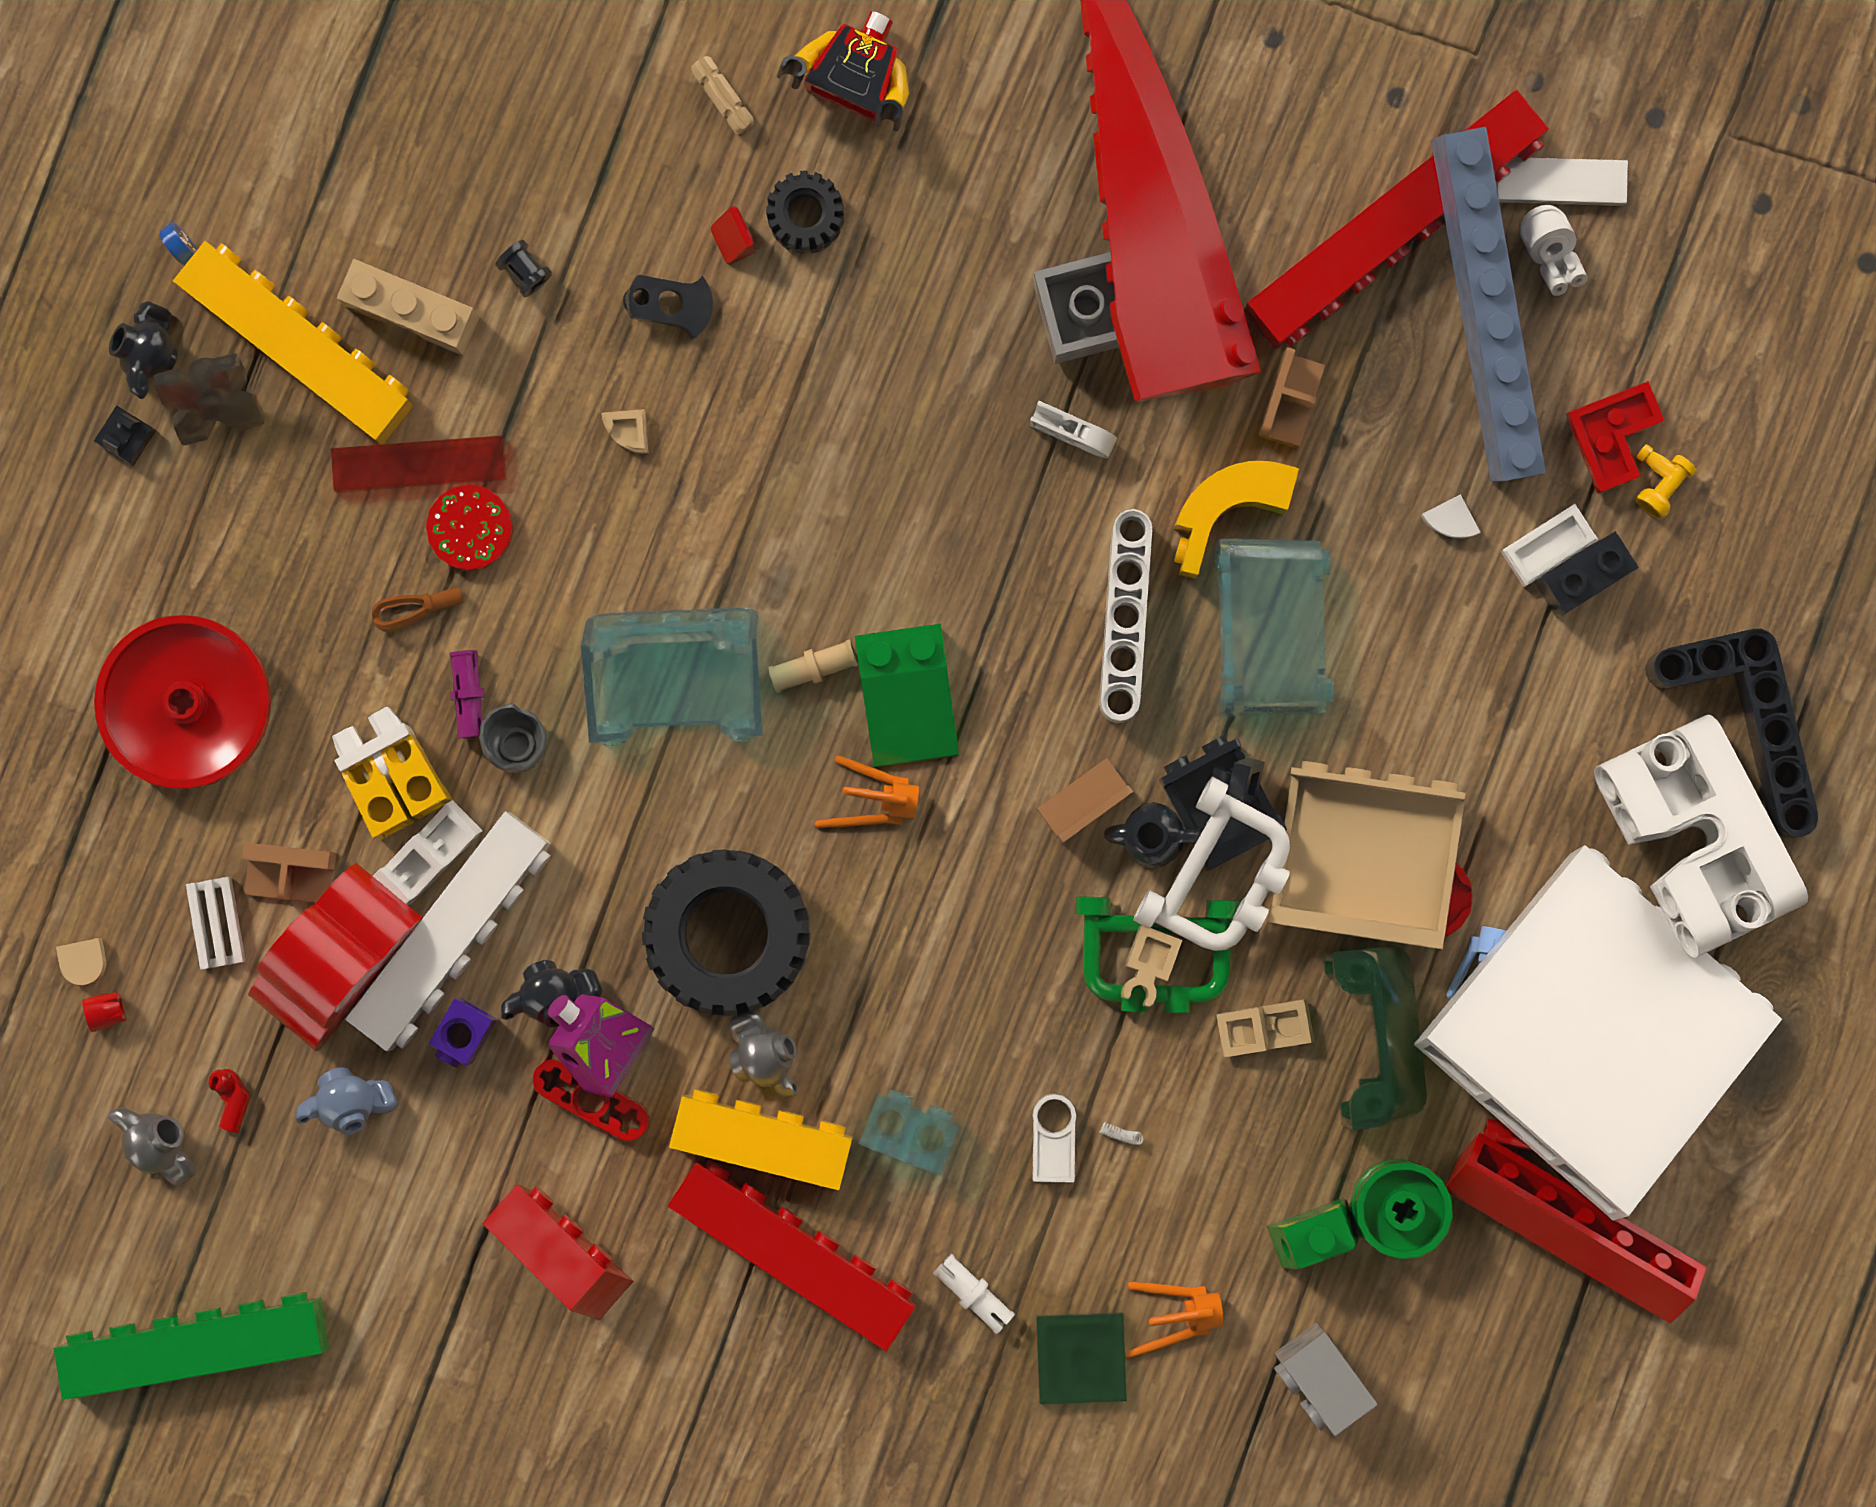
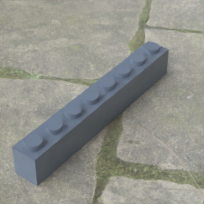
M1482 127L1445 134L1431 139L1490 480L1508 481L1543 474L1546 471L1487 129Z

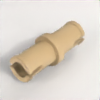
M849 639L844 643L814 652L813 649L804 651V656L776 666H770L768 670L776 692L780 693L782 690L812 680L814 684L822 682L824 676L853 666L857 667L859 664L854 647Z

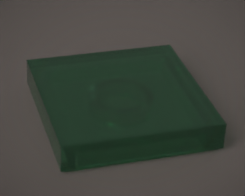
M1123 1312L1036 1315L1039 1404L1127 1401Z

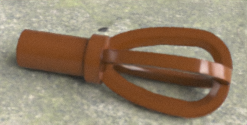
M460 587L431 595L426 593L422 596H395L378 601L372 608V618L379 630L393 632L418 622L427 614L462 604L464 601ZM411 604L422 605V608L403 618L391 622H383L380 619V613L386 609Z

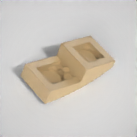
M1307 999L1216 1014L1224 1057L1307 1044L1315 1041Z

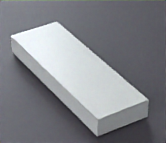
M1517 157L1507 165L1511 173L1496 185L1499 202L1625 206L1627 203L1628 160L1529 158L1524 162L1520 157Z

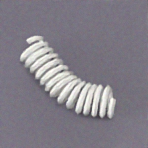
M1104 1122L1099 1133L1111 1138L1113 1137V1139L1116 1138L1119 1141L1122 1139V1142L1125 1140V1143L1128 1142L1129 1144L1140 1145L1143 1141L1141 1132L1123 1131V1129L1120 1131V1128L1109 1125V1123L1106 1125V1122Z

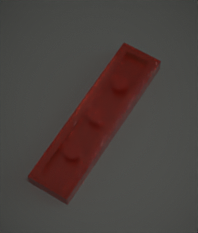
M502 435L331 448L333 489L336 493L507 480L505 444Z

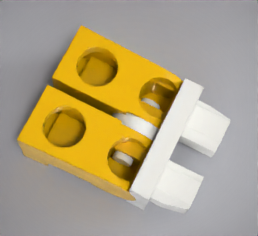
M385 707L368 717L378 736L364 744L354 726L332 736L339 758L334 761L340 772H342L343 778L372 838L380 841L414 823L412 817L421 819L453 800L430 764L412 728L402 723L389 707ZM393 783H394L395 786L397 787V789H398V791H399V793H400V795H401V797H402V799H403V801H404V803L406 804L407 807L404 806V804H403L401 798L399 797V795H398V793H397V791H396V789H395Z

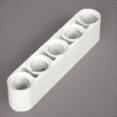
M1136 509L1120 513L1113 524L1111 532L1099 705L1103 716L1114 723H1124L1130 720L1138 711L1141 698L1152 523L1145 513ZM1128 520L1137 521L1143 528V537L1135 542L1125 540L1120 533L1121 524ZM1123 563L1134 564L1140 571V580L1133 585L1122 583L1117 577V568ZM1125 605L1132 607L1137 613V623L1131 628L1120 627L1114 620L1116 608ZM1124 648L1133 654L1135 661L1133 668L1128 671H1120L1113 667L1110 657L1116 649ZM1116 691H1122L1129 695L1132 704L1130 711L1120 715L1112 712L1108 707L1107 700L1109 695Z

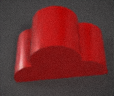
M355 863L346 869L327 888L317 902L302 912L274 942L257 967L256 973L259 976L252 985L248 996L314 1051H318L407 940L423 917L358 863Z

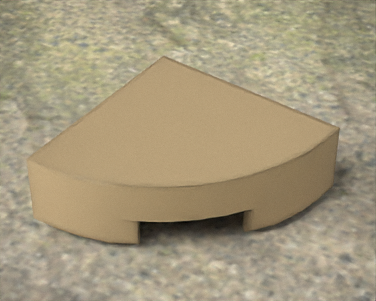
M644 409L602 413L605 428L617 444L634 453L649 454L646 411Z

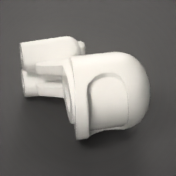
M1542 205L1529 211L1521 222L1520 235L1531 258L1536 263L1542 264L1540 273L1552 295H1562L1567 291L1569 284L1573 287L1584 285L1588 277L1578 255L1572 252L1577 239L1566 215L1560 209L1551 205Z

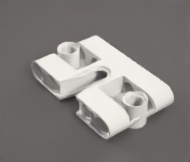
M1705 715L1671 732L1658 735L1653 740L1596 766L1594 775L1597 785L1628 845L1670 837L1693 826L1702 829L1706 834L1707 844L1705 848L1680 860L1650 886L1677 940L1690 957L1697 958L1806 905L1808 902V894L1804 882L1724 730L1713 716ZM1654 750L1663 753L1667 761L1666 766L1658 763L1654 756ZM1736 905H1740L1746 911L1748 916L1747 922L1742 921L1737 916Z

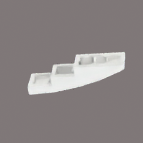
M452 800L446 803L421 832L414 835L389 863L380 868L373 877L410 907L483 830Z

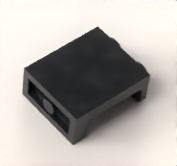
M1225 735L1202 746L1205 755L1190 762L1187 755L1163 767L1167 775L1160 778L1159 782L1183 823L1185 830L1193 828L1204 829L1211 815L1196 808V805L1205 786L1213 776L1214 768H1221L1222 765L1234 767L1235 762L1246 758L1240 747L1241 743L1238 737L1228 742ZM1259 785L1256 802L1250 805V807L1273 818L1287 830L1280 815H1276L1261 785ZM1230 817L1204 866L1207 871H1210L1270 838L1245 823Z

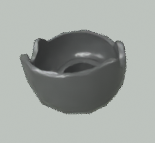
M507 704L491 710L482 721L479 741L484 756L492 765L509 773H520L535 767L543 757L546 749L547 734L541 721H539L534 713L521 709L515 704Z

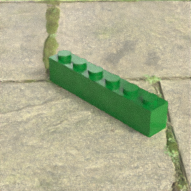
M307 1292L282 1296V1304L265 1307L264 1300H256L238 1304L239 1312L222 1315L221 1307L195 1312L196 1320L179 1322L178 1315L152 1320V1328L136 1330L135 1323H128L110 1327V1335L93 1338L92 1330L66 1335L67 1343L53 1348L62 1400L322 1354L329 1349L321 1297L308 1299Z

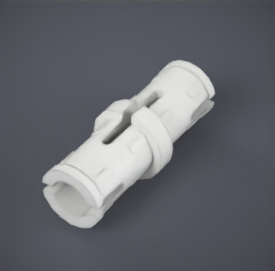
M950 1254L944 1260L945 1262L941 1263L933 1272V1275L938 1277L961 1299L959 1304L964 1309L970 1307L995 1334L999 1333L1003 1329L1004 1323L1007 1325L1015 1313L1010 1311L987 1289L989 1284L983 1278L977 1280L953 1254Z

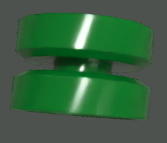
M1403 1158L1382 1160L1368 1167L1355 1182L1350 1197L1351 1218L1359 1235L1380 1253L1397 1259L1418 1258L1434 1250L1447 1235L1453 1217L1451 1196L1443 1181L1427 1167ZM1396 1201L1399 1203L1406 1202V1211L1401 1215H1397V1212L1392 1210Z

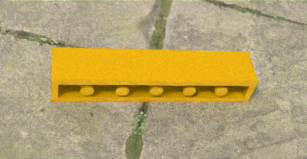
M204 241L173 282L375 441L383 445L414 406L405 398L410 390L391 375L382 380L371 371L376 365L372 360L356 348L351 354L338 345L342 337L323 322L317 328L304 318L309 311L289 295L284 301L271 293L275 285L254 269L248 275L237 265L242 259L221 243L215 249Z

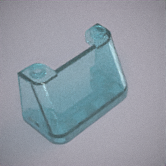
M1218 539L1214 545L1215 567H1218V571H1221L1217 577V586H1219L1220 681H1224V684L1221 685V695H1219V717L1324 714L1326 704H1334L1333 678H1326L1323 575L1330 574L1329 549H1321L1320 541Z
M749 608L623 612L599 614L587 619L581 642V656L589 743L600 742L604 746L621 745L626 742L627 738L632 736L635 727L720 724L721 732L729 735L730 739L735 741H746L755 736H763L760 631L757 611Z

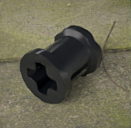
M520 240L510 246L498 258L495 265L500 271L504 269L521 287L520 293L525 298L542 287L552 276V271L548 267L543 268L528 252L529 245L524 240Z

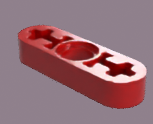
M547 1060L535 1069L533 1086L539 1095L622 1140H635L647 1131L650 1116L646 1107L638 1101L617 1090L612 1096L620 1101L615 1107L616 1110L628 1113L631 1109H635L638 1112L636 1120L641 1123L640 1128L632 1127L628 1132H625L621 1129L623 1125L621 1119L611 1115L609 1123L601 1120V1117L610 1109L612 1097L603 1096L604 1102L601 1109L597 1112H587L579 1103V1096L584 1090L580 1085H577L573 1090L570 1102L563 1099L569 1092L564 1088L555 1086L551 1091L545 1088L547 1080L542 1077L543 1072H552L555 1068L561 1070V1080L570 1085L573 1084L574 1077L560 1060Z

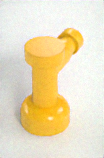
M1646 444L1636 458L1641 462L1645 461L1663 479L1655 489L1647 488L1642 490L1635 500L1650 516L1663 520L1670 511L1668 499L1686 477H1693L1697 472V468L1681 455H1676L1672 461H1669L1664 456L1654 452L1653 448Z

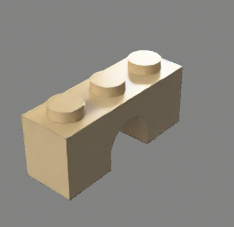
M356 259L352 260L337 296V299L348 309L384 324L386 321L414 332L430 343L464 356L480 318L477 312L470 306Z

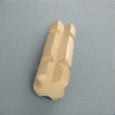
M705 56L696 61L691 66L693 75L700 84L704 83L705 92L722 116L728 117L726 119L727 123L734 133L739 135L749 130L754 124L752 115L746 107H741L740 98L723 74H718V67L711 57Z

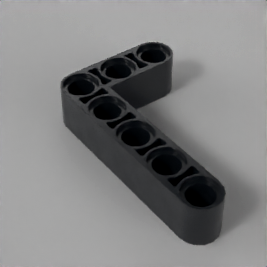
M1757 628L1670 647L1653 654L1646 664V676L1651 684L1660 689H1671L1734 674L1767 814L1779 836L1794 838L1810 834L1817 826L1818 811L1775 637L1769 631ZM1749 638L1757 640L1762 647V655L1758 661L1750 659L1745 653L1744 646ZM1706 648L1716 650L1720 656V665L1716 670L1708 669L1702 661V654ZM1664 657L1673 659L1678 665V674L1674 680L1665 678L1660 671V663ZM1759 680L1766 681L1771 686L1772 697L1768 703L1761 702L1755 695V685ZM1769 722L1776 723L1782 730V739L1778 745L1769 743L1765 737V728ZM1780 764L1786 765L1792 772L1791 784L1786 788L1780 786L1775 779V771ZM1791 806L1796 807L1802 814L1801 826L1796 830L1791 829L1785 821L1786 811Z

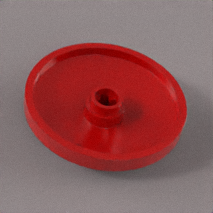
M173 615L157 618L142 624L117 643L107 656L100 670L95 688L94 709L97 726L111 755L127 771L146 782L174 789H193L205 787L229 777L253 756L268 727L271 712V691L261 660L240 635L220 623L203 617Z

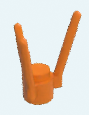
M839 755L834 758L835 763L892 785H884L883 792L847 786L842 789L844 795L881 801L880 811H886L888 814L817 820L814 823L816 828H838L885 823L902 825L903 818L915 819L919 786L908 784L909 778L893 776Z
M1129 1282L1127 1285L1129 1290L1191 1298V1300L1184 1301V1312L1152 1317L1148 1320L1150 1326L1186 1322L1187 1327L1191 1328L1128 1350L1125 1353L1128 1359L1195 1336L1211 1334V1328L1223 1327V1309L1220 1295L1218 1292L1207 1294L1205 1286L1190 1288L1146 1282Z

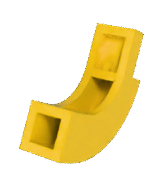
M1248 461L1228 466L1204 480L1185 502L1173 528L1190 533L1188 539L1180 538L1174 558L1175 563L1181 564L1179 575L1196 579L1199 574L1210 530L1214 522L1226 512L1240 507H1255L1284 515L1289 508L1299 468L1271 461Z

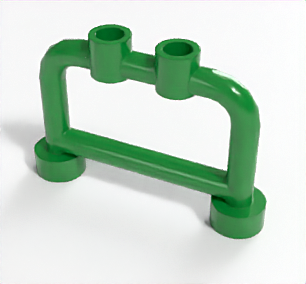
M1076 897L1075 914L1084 915L1083 975L1087 987L1091 993L1100 999L1121 1002V1011L1146 1012L1147 1008L1143 1006L1146 992L1142 987L1135 986L1131 991L1129 999L1125 1000L1121 998L1124 984H1109L1103 980L1100 973L1101 932L1137 933L1141 924L1133 921V915H1110V897ZM1206 900L1205 917L1183 918L1212 933H1223L1229 928L1231 919H1233L1241 901ZM1156 922L1150 927L1165 934H1176ZM1231 947L1227 950L1213 951V975L1208 984L1200 987L1154 985L1156 988L1154 1003H1164V1012L1190 1013V1004L1211 1002L1221 996L1228 986L1230 977Z

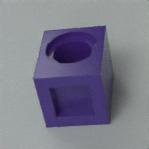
M461 997L455 998L428 1044L438 1049L435 1056L441 1061L455 1068H458L460 1062L466 1066L470 1065L475 1060L498 1019ZM457 1023L466 1024L472 1033L470 1043L464 1048L455 1045L451 1039V1030Z

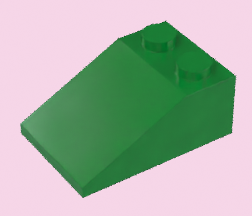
M941 623L856 635L855 642L874 767L958 756L959 750Z

